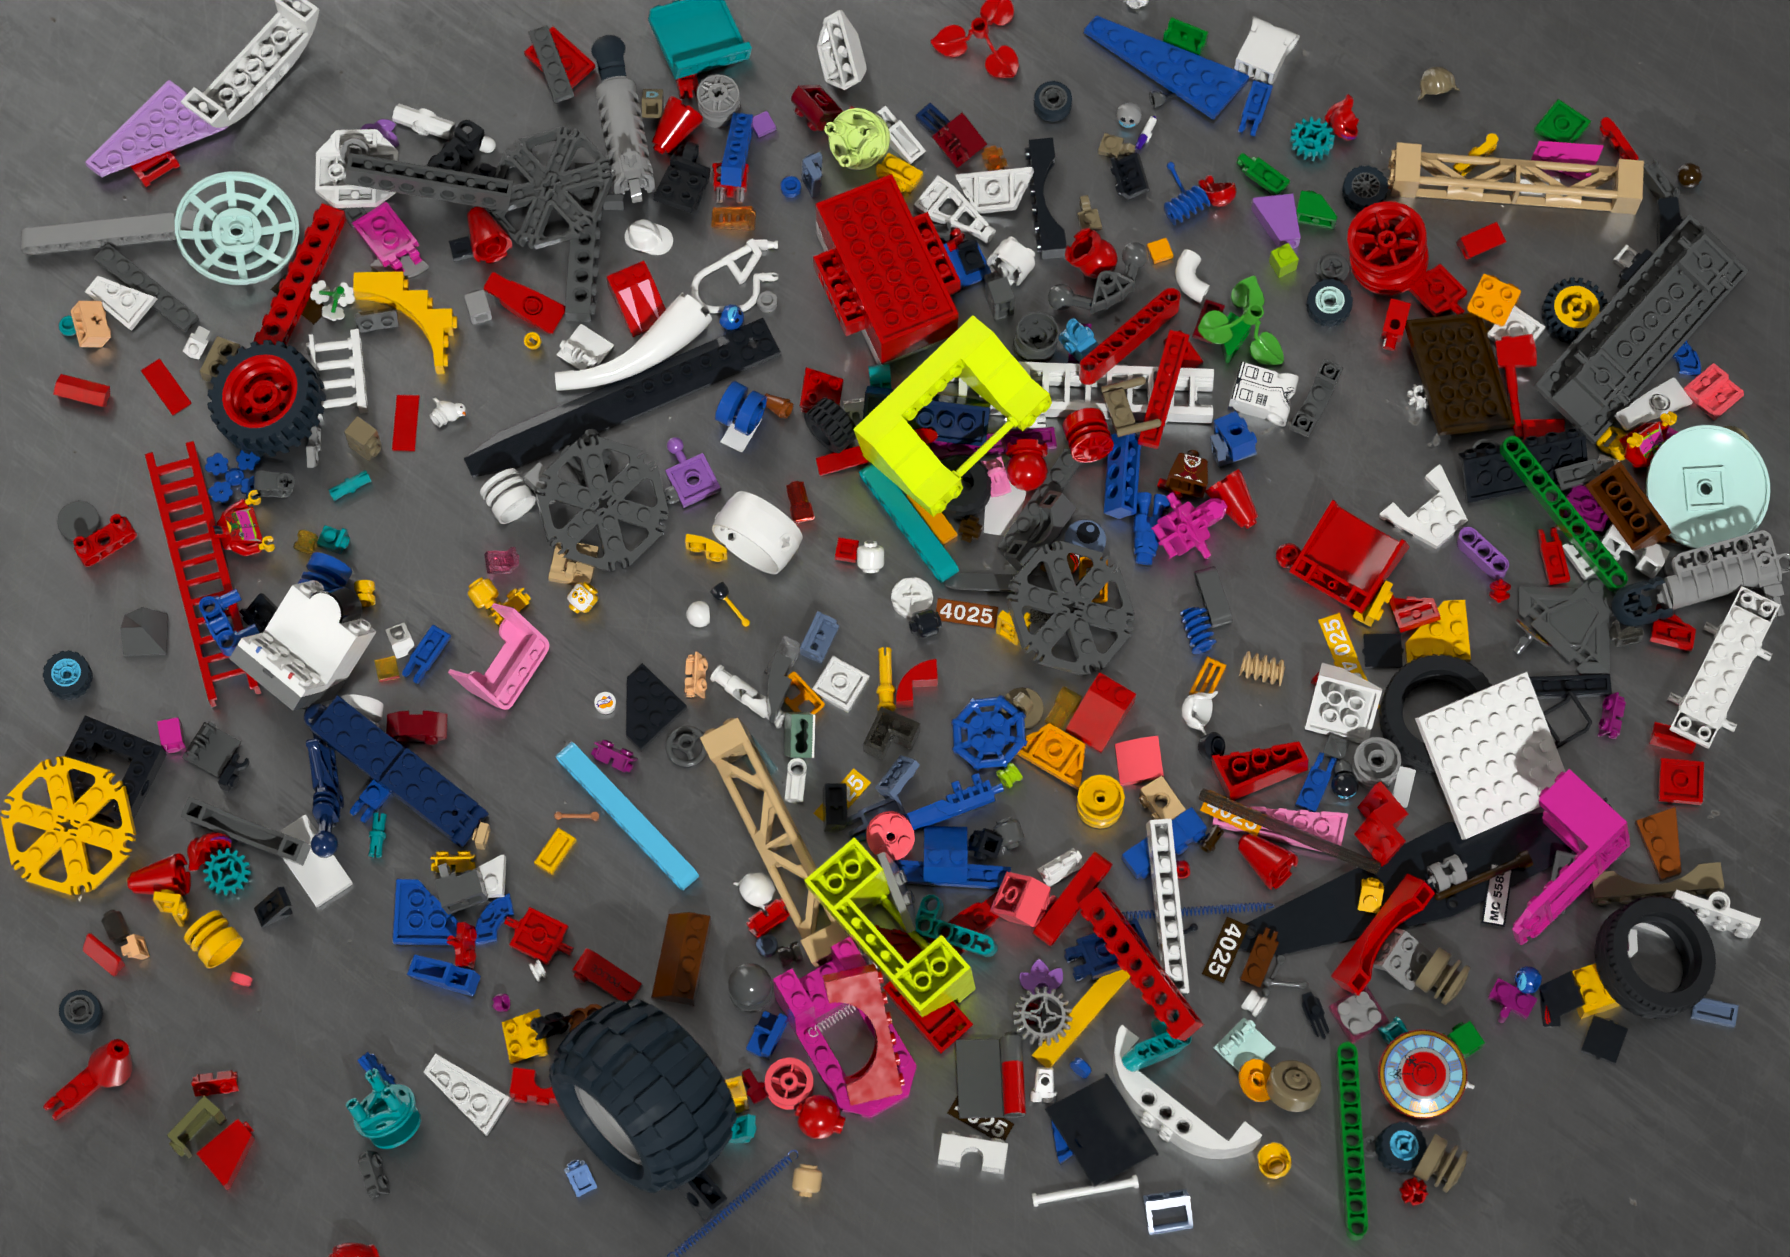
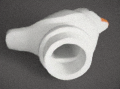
M436 397L433 398L436 408L432 410L429 416L438 427L446 425L448 421H455L458 417L466 415V408L462 403L454 404L448 401H439Z

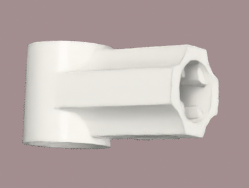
M794 758L790 760L787 766L784 801L803 803L807 766L804 760ZM794 766H800L803 771L795 774L791 769Z

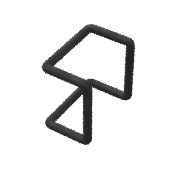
M1572 691L1568 693L1565 700L1543 712L1544 717L1568 703L1572 698L1588 723L1584 729L1560 742L1559 737L1545 718L1551 735L1555 739L1556 748L1584 734L1592 725L1591 718Z

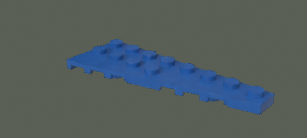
M1097 15L1084 28V34L1213 120L1249 80L1247 74Z

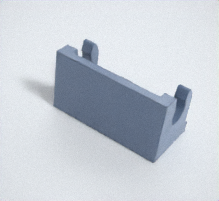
M817 611L801 644L800 655L822 664L839 629V625L836 624L837 620Z

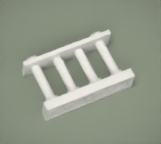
M359 329L350 330L351 337L347 338V340L316 344L313 334L309 335L310 342L306 343L307 354L311 355L312 366L317 372L350 367L354 369L355 373L351 378L323 381L325 387L323 389L352 386L356 388V394L353 397L321 401V405L324 408L354 405V407H358L360 414L368 413L362 341ZM349 348L353 353V356H350L349 359L326 362L317 361V352ZM319 414L318 418L322 419L323 415Z

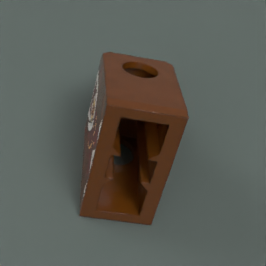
M1189 450L1187 454L1179 453L1169 472L1165 489L1203 498L1208 485V461L1200 458L1199 452L1196 450Z

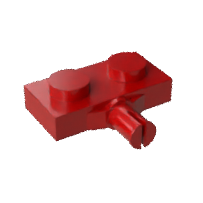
M466 922L457 923L456 937L449 936L447 943L455 947V965L474 970L477 932L474 926Z

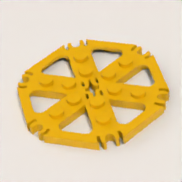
M58 756L56 757L57 764L55 766L52 765L51 759L41 761L7 795L15 800L5 799L4 802L9 803L11 809L9 811L2 810L1 813L9 815V818L0 817L11 865H15V870H19L22 866L25 868V873L21 876L22 878L29 877L26 880L27 882L69 895L81 894V885L85 886L86 892L96 890L131 856L123 852H132L133 849L127 848L126 842L128 840H136L133 836H128V833L136 835L126 786H122V781H118L115 785L112 783V778L116 775L115 773L107 775L111 770L70 757ZM71 769L90 773L95 777L94 785L76 802L69 776ZM39 777L45 778L47 782L52 809L23 799V792ZM112 799L118 802L122 819L120 828L116 829L90 821ZM71 820L70 824L74 827H77L78 829L72 828L66 831L67 827H65L63 824H60L59 822L64 823ZM17 822L46 830L25 852H20L17 849L13 826ZM85 843L108 849L112 853L111 861L97 874H91ZM60 849H62L67 872V879L64 882L48 879L40 874V869Z

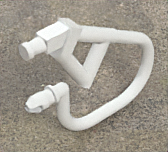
M752 238L747 241V245L699 271L692 281L691 295L703 306L701 309L705 312L716 314L722 313L725 307L710 306L700 299L698 286L703 277L727 265L737 282L743 284L761 258V250L778 249V241H768V239L754 240ZM752 252L753 255L741 272L734 261ZM762 272L753 275L752 296L745 304L738 306L742 312L749 310L757 302V297L760 294V281H776L779 279L777 273Z

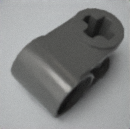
M266 470L254 473V490L258 491L256 496L287 498L292 494L295 478L290 473Z

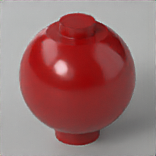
M813 1095L806 1098L803 1104H798L795 1115L798 1116L797 1123L800 1130L806 1136L813 1139H825L834 1132L840 1134L846 1117L840 1115V1109L836 1102L825 1095Z

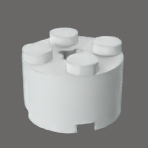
M1010 236L1008 239L1003 240L987 259V264L989 267H993V272H996L998 277L1003 278L1007 276L1010 285L1016 283V286H1019L1035 267V253L1032 249L1025 248L1018 243L1017 239Z

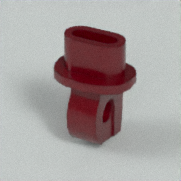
M750 1068L743 1071L741 1074L743 1082L748 1089L746 1092L747 1098L750 1097L754 1105L768 1098L769 1095L764 1089L765 1083H758Z

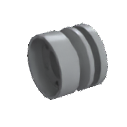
M719 74L711 75L702 80L698 86V112L703 116V122L711 127H728L731 125L733 112L740 113L739 89L730 77Z

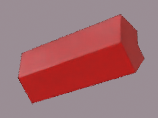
M60 374L55 383L53 394L105 407L110 397V386Z

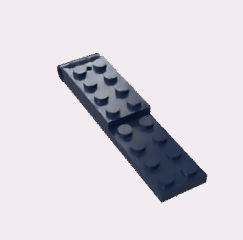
M338 695L310 729L461 848L472 837L475 828H479L480 822L483 823L489 815L483 807L478 805L466 793L411 750L404 748ZM452 811H455L457 815L454 816L452 814Z

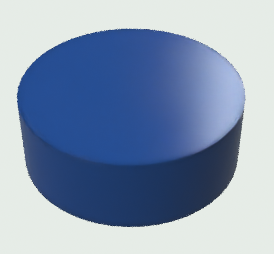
M794 176L785 177L781 182L782 194L789 198L799 195L801 192L800 180Z
M1075 1057L1070 1062L1071 1069L1082 1078H1087L1092 1072L1090 1066L1079 1057Z

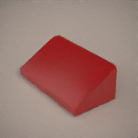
M89 933L86 936L83 946L84 953L112 976H116L125 966L123 960L93 934Z

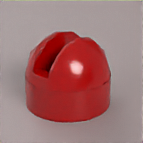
M1185 860L1176 861L1177 877L1179 879L1187 878L1190 875L1189 863Z

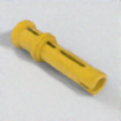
M884 647L878 649L880 685L876 689L877 694H879L877 710L885 713L896 710L893 698L896 689L892 685V649L886 647V656H884Z

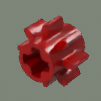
M1416 1177L1405 1180L1402 1188H1399L1403 1201L1405 1203L1410 1202L1412 1206L1423 1203L1426 1195L1429 1194L1426 1190L1427 1185L1423 1180L1418 1182Z

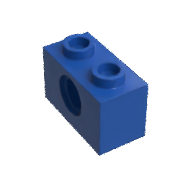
M1236 411L1213 420L1214 434H1218L1221 441L1226 442L1228 447L1227 454L1233 462L1256 453V436L1248 430L1245 419L1243 417L1240 418Z

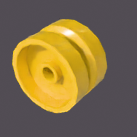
M1100 774L1086 779L1079 788L1076 803L1077 813L1081 820L1090 827L1099 829L1115 824L1123 811L1125 795L1122 786L1117 780L1107 775Z

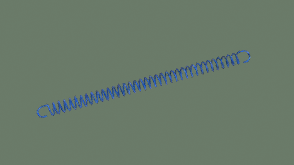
M1257 902V905L1255 904L1256 912L1259 902ZM1237 903L1239 911L1241 913V905L1239 906V904ZM1263 903L1264 911H1265L1266 905L1271 904V903H1267V904H1265V906H1264V903ZM1220 905V909H1219V906H1218L1219 914L1221 913V906H1222V905ZM1226 905L1227 913H1229V905L1228 908ZM1192 906L1194 914L1196 916V908L1194 909V907ZM1200 906V908L1198 909L1199 916L1200 909H1202V913L1204 915V909L1202 908V906ZM1181 908L1182 916H1184V908L1183 911ZM1135 910L1134 915L1132 912L1133 919H1135V912L1137 915V919H1139V912L1141 914V911L1139 910L1137 914V911ZM1143 910L1141 914V919H1143V912L1145 914V918L1147 919V912L1149 913V910H1147L1146 913Z
M765 1173V1176L762 1175V1179H763L762 1181H763L765 1184H767V1183L765 1182V1180H764L763 1177H765V1178L770 1182V1180L768 1179V1177H767V1175H766V1174H768V1173ZM739 1194V1197H740V1198L736 1197V1200H733V1203L730 1202V1206H729V1205H726V1207L728 1206V1207L731 1208L733 1211H735V1210L733 1209V1207L731 1206V1204H732V1205H734V1206L738 1209V1207L736 1206V1204L734 1203V1201L741 1206V1204H740L739 1201H738V1199H739L740 1201H742V1202L744 1203V1201L742 1200V1198H741V1196H740L741 1194ZM714 1216V1220H715L714 1222L718 1225V1223H717V1221H716V1219H715V1218H717V1217ZM701 1227V1231H702L701 1233H702L704 1236H706L705 1233H704L703 1230H702L703 1227ZM697 1230L698 1234H697L696 1232H694V1235H695L694 1238H695L697 1241H699V1240H698L696 1234L702 1239V1236H701L700 1233H699L700 1230ZM684 1241V1246L689 1250V1247L686 1244L687 1241ZM681 1243V1246H682L681 1249H682L684 1252H686V1250L684 1249V1247H683V1245H682L683 1243Z

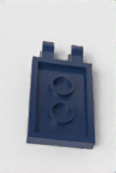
M1137 918L1128 921L1151 951ZM1116 927L1112 929V937L1117 933ZM1095 933L1076 939L1077 946L1065 949L1066 954L1064 956L1067 963L1075 961L1080 956H1082L1085 962L1084 965L1073 968L1074 973L1072 975L1075 981H1080L1088 975L1094 980L1122 970L1117 964L1118 958L1106 949L1104 939L1098 937ZM1128 943L1124 946V953L1129 950Z

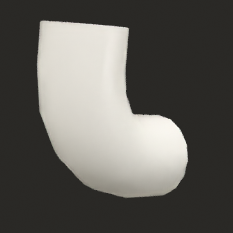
M1186 249L1179 257L1175 268L1176 281L1183 293L1201 304L1210 285L1201 281L1196 276V269L1201 262L1200 256Z

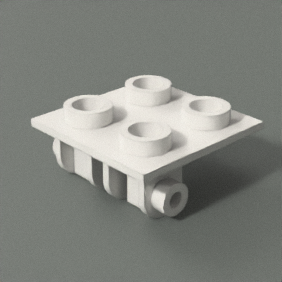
M580 324L567 341L563 340L560 343L559 347L561 349L557 356L578 370H585L599 366L612 350L614 344L583 324Z

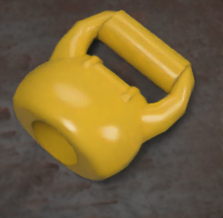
M1611 426L1596 441V445L1600 451L1622 461L1625 459V451L1619 439L1627 435V433H1624L1620 428ZM1614 432L1618 434L1608 447L1603 446Z

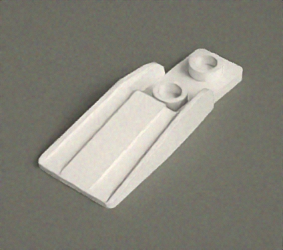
M1671 378L1642 395L1628 407L1618 411L1615 417L1624 430L1628 431L1640 424L1661 421V414H1668L1669 411L1675 414L1690 406L1693 401L1676 378Z

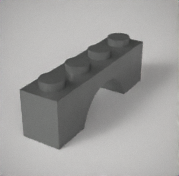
M1048 491L1038 506L1040 526L1036 534L1027 541L1015 539L1003 555L1017 571L1023 567L1039 547L1048 544L1049 547L1051 546V543L1059 536L1060 531L1077 509L1062 492Z

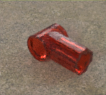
M794 481L786 485L793 522L800 524L815 520L804 482Z

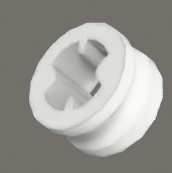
M536 960L535 964H529L537 982L540 981L541 977H547L539 960Z

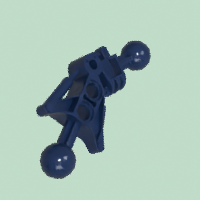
M319 703L309 706L304 712L305 724L311 729L327 707ZM313 733V739L306 741V747L309 752L312 784L315 791L312 812L319 825V832L312 837L310 844L315 855L320 858H328L334 855L338 848V840L332 834V828L337 826L336 822H340V809L344 807V799L339 788L335 749Z

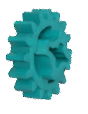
M1310 117L1308 122L1303 118L1301 124L1296 123L1295 129L1291 130L1290 143H1293L1292 150L1298 149L1296 155L1304 154V160L1308 156L1311 157L1312 161L1315 160V156L1322 159L1323 153L1328 155L1330 149L1333 148L1335 135H1332L1333 129H1327L1328 122L1321 124V118L1314 121L1313 117ZM1303 131V135L1299 139V135ZM1325 139V140H1326L1325 144H1324L1323 146H1321V143H1322L1323 140Z
M229 848L226 849L224 854L218 850V856L215 857L211 854L212 861L205 862L209 868L203 870V873L208 875L204 880L205 882H211L209 885L211 890L216 887V894L218 895L221 891H224L225 896H228L229 891L236 895L237 888L244 890L243 882H250L246 878V876L251 875V871L246 870L250 864L249 862L243 863L246 857L244 855L238 857L239 852L237 850L233 854H231ZM228 858L226 862L218 863L220 860ZM237 862L241 866V873L236 871ZM228 868H230L232 874H227L226 877H224L225 875L222 871L228 870ZM213 871L218 873L219 878L217 880V883L213 878ZM236 881L235 884L227 886L228 883Z

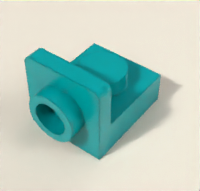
M324 525L317 541V546L341 554L350 542L347 529L342 528L340 531Z

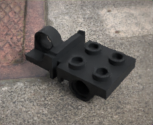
M470 120L461 121L453 130L455 137L451 141H447L437 155H433L430 158L427 166L463 172L461 163L464 162L468 165L470 163L469 160L474 159L472 152L482 143L485 135L484 129ZM469 126L472 128V131L466 133L462 128Z
M688 141L685 147L679 146L676 154H673L670 159V166H668L654 194L653 201L689 213L698 208L703 189H706V184L709 183L711 168L695 163L699 155L698 144Z

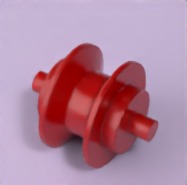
M1502 578L1490 584L1492 591L1489 592V596L1498 603L1510 598V593L1507 591L1511 589V585L1503 581Z

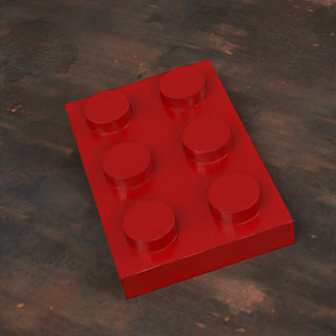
M552 26L549 31L571 88H573L596 68L595 63ZM531 45L524 51V55L542 71L534 47Z

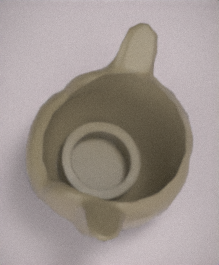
M1443 67L1427 69L1420 80L1421 92L1418 100H1421L1425 94H1443L1452 88L1460 91L1455 85L1453 74Z

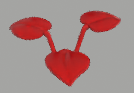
M987 0L981 7V18H975L972 21V29H969L967 37L962 27L949 25L944 27L930 41L939 53L948 57H958L967 51L965 41L970 40L972 34H974L978 39L985 38L993 52L985 60V67L990 75L997 78H1013L1018 72L1019 62L1015 51L1006 45L999 47L996 51L988 37V25L991 26L994 23L997 26H1003L1012 20L1014 7L1011 0Z

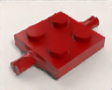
M1438 264L1431 270H1427L1421 281L1408 290L1434 317H1438L1449 309L1456 315L1464 313V309L1457 302L1467 295V290L1441 264Z
M529 907L527 913L520 921L509 916L505 919L504 924L515 929L514 937L509 946L546 965L550 964L553 956L558 951L570 956L574 950V947L563 943V938L569 928L568 925Z

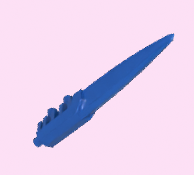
M976 773L971 776L975 786L962 790L960 782L955 781L951 783L954 794L946 795V801L939 800L904 814V816L911 823L913 830L947 820L995 802L994 795L1004 791L1002 783L991 787L989 780L983 783L980 774ZM866 832L855 836L858 842L867 841ZM888 833L886 837L892 836L894 834Z

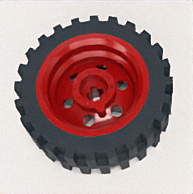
M264 340L263 345H259L255 341L250 343V348L245 349L243 346L238 348V354L235 356L230 354L226 357L228 362L224 366L221 364L218 366V376H213L210 381L214 385L213 390L209 389L207 394L212 402H208L207 405L208 409L213 413L210 417L217 425V429L236 448H240L247 454H250L252 451L257 457H263V453L273 457L276 456L277 451H281L283 454L290 452L289 447L292 445L299 447L302 444L300 440L303 437L309 438L312 435L310 430L313 425L318 427L320 421L317 417L319 414H323L325 409L321 405V401H326V394L321 390L325 387L323 381L319 378L320 375L317 370L293 346L289 345L287 347L281 341H277L276 345H274L271 340Z

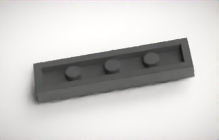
M548 25L528 31L554 102L557 103L574 97Z

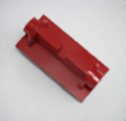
M782 898L779 900L775 899L764 907L768 913L767 915H764L760 910L748 918L749 921L746 925L756 938L766 935L770 929L784 922L790 916Z
M237 1071L217 1072V1079H213V1073L197 1074L196 1077H192L193 1082L191 1084L195 1097L239 1091Z

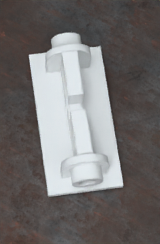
M1073 848L1038 868L1037 871L1046 885L1050 887L1080 870L1084 863L1081 860L1080 852L1075 851Z

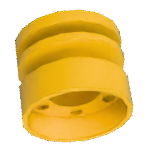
M219 910L211 911L198 919L187 930L183 938L190 945L193 952H198L197 956L207 968H214L225 962L239 949L243 942V938L234 927H228V920L223 918L224 916Z

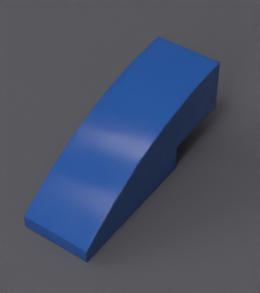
M415 954L407 973L408 976L420 981L473 997L481 978L474 970L457 967L449 962Z

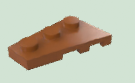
M1676 807L1636 820V828L1660 882L1680 875L1681 861Z

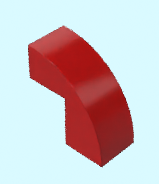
M937 659L921 662L904 675L897 689L896 708H913L912 687L938 686Z

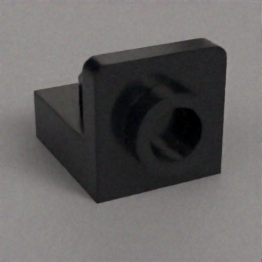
M977 239L965 240L957 246V255L966 275L985 269V263L978 249Z

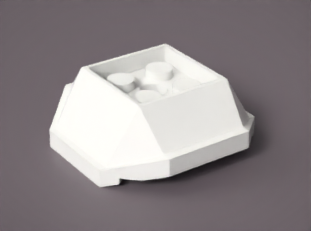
M377 129L336 130L330 136V139L316 152V194L335 208L379 206L396 192L345 184L347 165L341 159L340 148L346 140L357 138L368 144L371 157L399 161L398 150Z

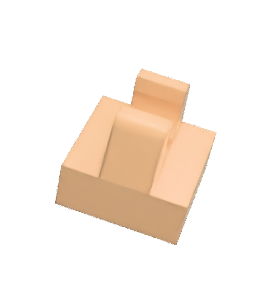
M136 934L126 937L128 943L121 947L123 956L127 955L128 958L134 957L140 960L150 957L144 937Z

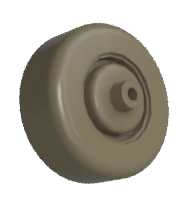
M1286 1060L1279 1062L1272 1068L1267 1079L1266 1090L1270 1099L1280 1108L1292 1112H1302L1310 1109L1316 1103L1321 1091V1080L1316 1071L1309 1065L1296 1060Z

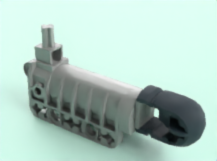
M604 35L593 43L591 53L596 59L598 72L602 83L596 88V96L607 157L611 165L610 173L613 175L614 194L623 195L625 191L630 190L632 203L643 202L641 188H645L648 194L655 193L656 189L635 82L626 77L624 62L626 47L624 42L615 35Z
M1767 531L1753 532L1669 557L1662 567L1665 578L1655 577L1649 581L1644 580L1627 585L1615 594L1612 601V611L1615 618L1624 625L1635 627L1656 622L1658 619L1670 618L1675 609L1738 592L1741 586L1747 589H1758L1759 595L1780 604L1775 617L1785 615L1780 596L1785 595L1781 581L1782 574L1790 571V554L1783 553L1777 555L1773 539ZM1760 535L1762 538H1766L1764 546L1762 545V542L1760 540ZM1746 544L1747 548L1742 549L1741 545ZM1731 547L1732 551L1727 552V548ZM1721 551L1722 553L1715 556L1712 555V553ZM1690 555H1692L1693 562L1688 563L1687 559L1691 558ZM1707 555V559L1702 560V556ZM1780 558L1788 559L1789 566L1787 569L1781 568ZM1670 561H1672L1673 570H1672V569H1668V565H1670ZM1656 588V598L1658 603L1661 604L1662 609L1648 614L1646 611L1649 606H1652L1651 598L1640 593L1641 590L1649 591ZM1638 595L1639 599L1633 600L1632 597ZM1637 610H1643L1642 613L1637 614Z

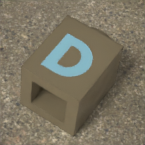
M643 89L642 118H661L664 109L663 89Z

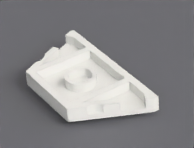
M1032 167L957 174L956 179L970 204L979 214L1011 211L1017 209L1033 176L1034 169Z

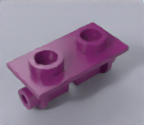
M1618 692L1606 696L1603 701L1602 718L1598 724L1599 737L1609 734V738L1617 739V736L1620 735L1622 721L1616 719V716L1619 718L1623 717L1626 702L1624 701L1625 698L1619 696Z
M605 739L594 742V744L598 745V748L594 747L591 752L594 759L605 764H609L610 759L613 758L614 761L611 766L624 773L626 771L630 773L633 765L630 764L631 761L638 760V758L633 756V752L624 748L619 750L614 747V743Z

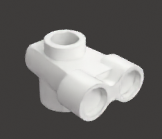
M1037 1068L1034 1090H1031L1030 1101L1056 1103L1057 1092L1054 1091L1053 1068ZM1043 1077L1049 1078L1047 1083H1041Z

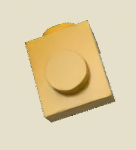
M1376 878L1362 879L1358 910L1378 914L1384 892V884Z

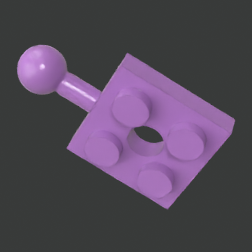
M673 437L667 442V449L670 453L676 455L679 464L666 469L665 473L671 485L674 486L683 508L720 492L721 487L704 454L701 453L687 460L682 451L684 446L682 440ZM691 476H696L699 482L691 485L687 480Z

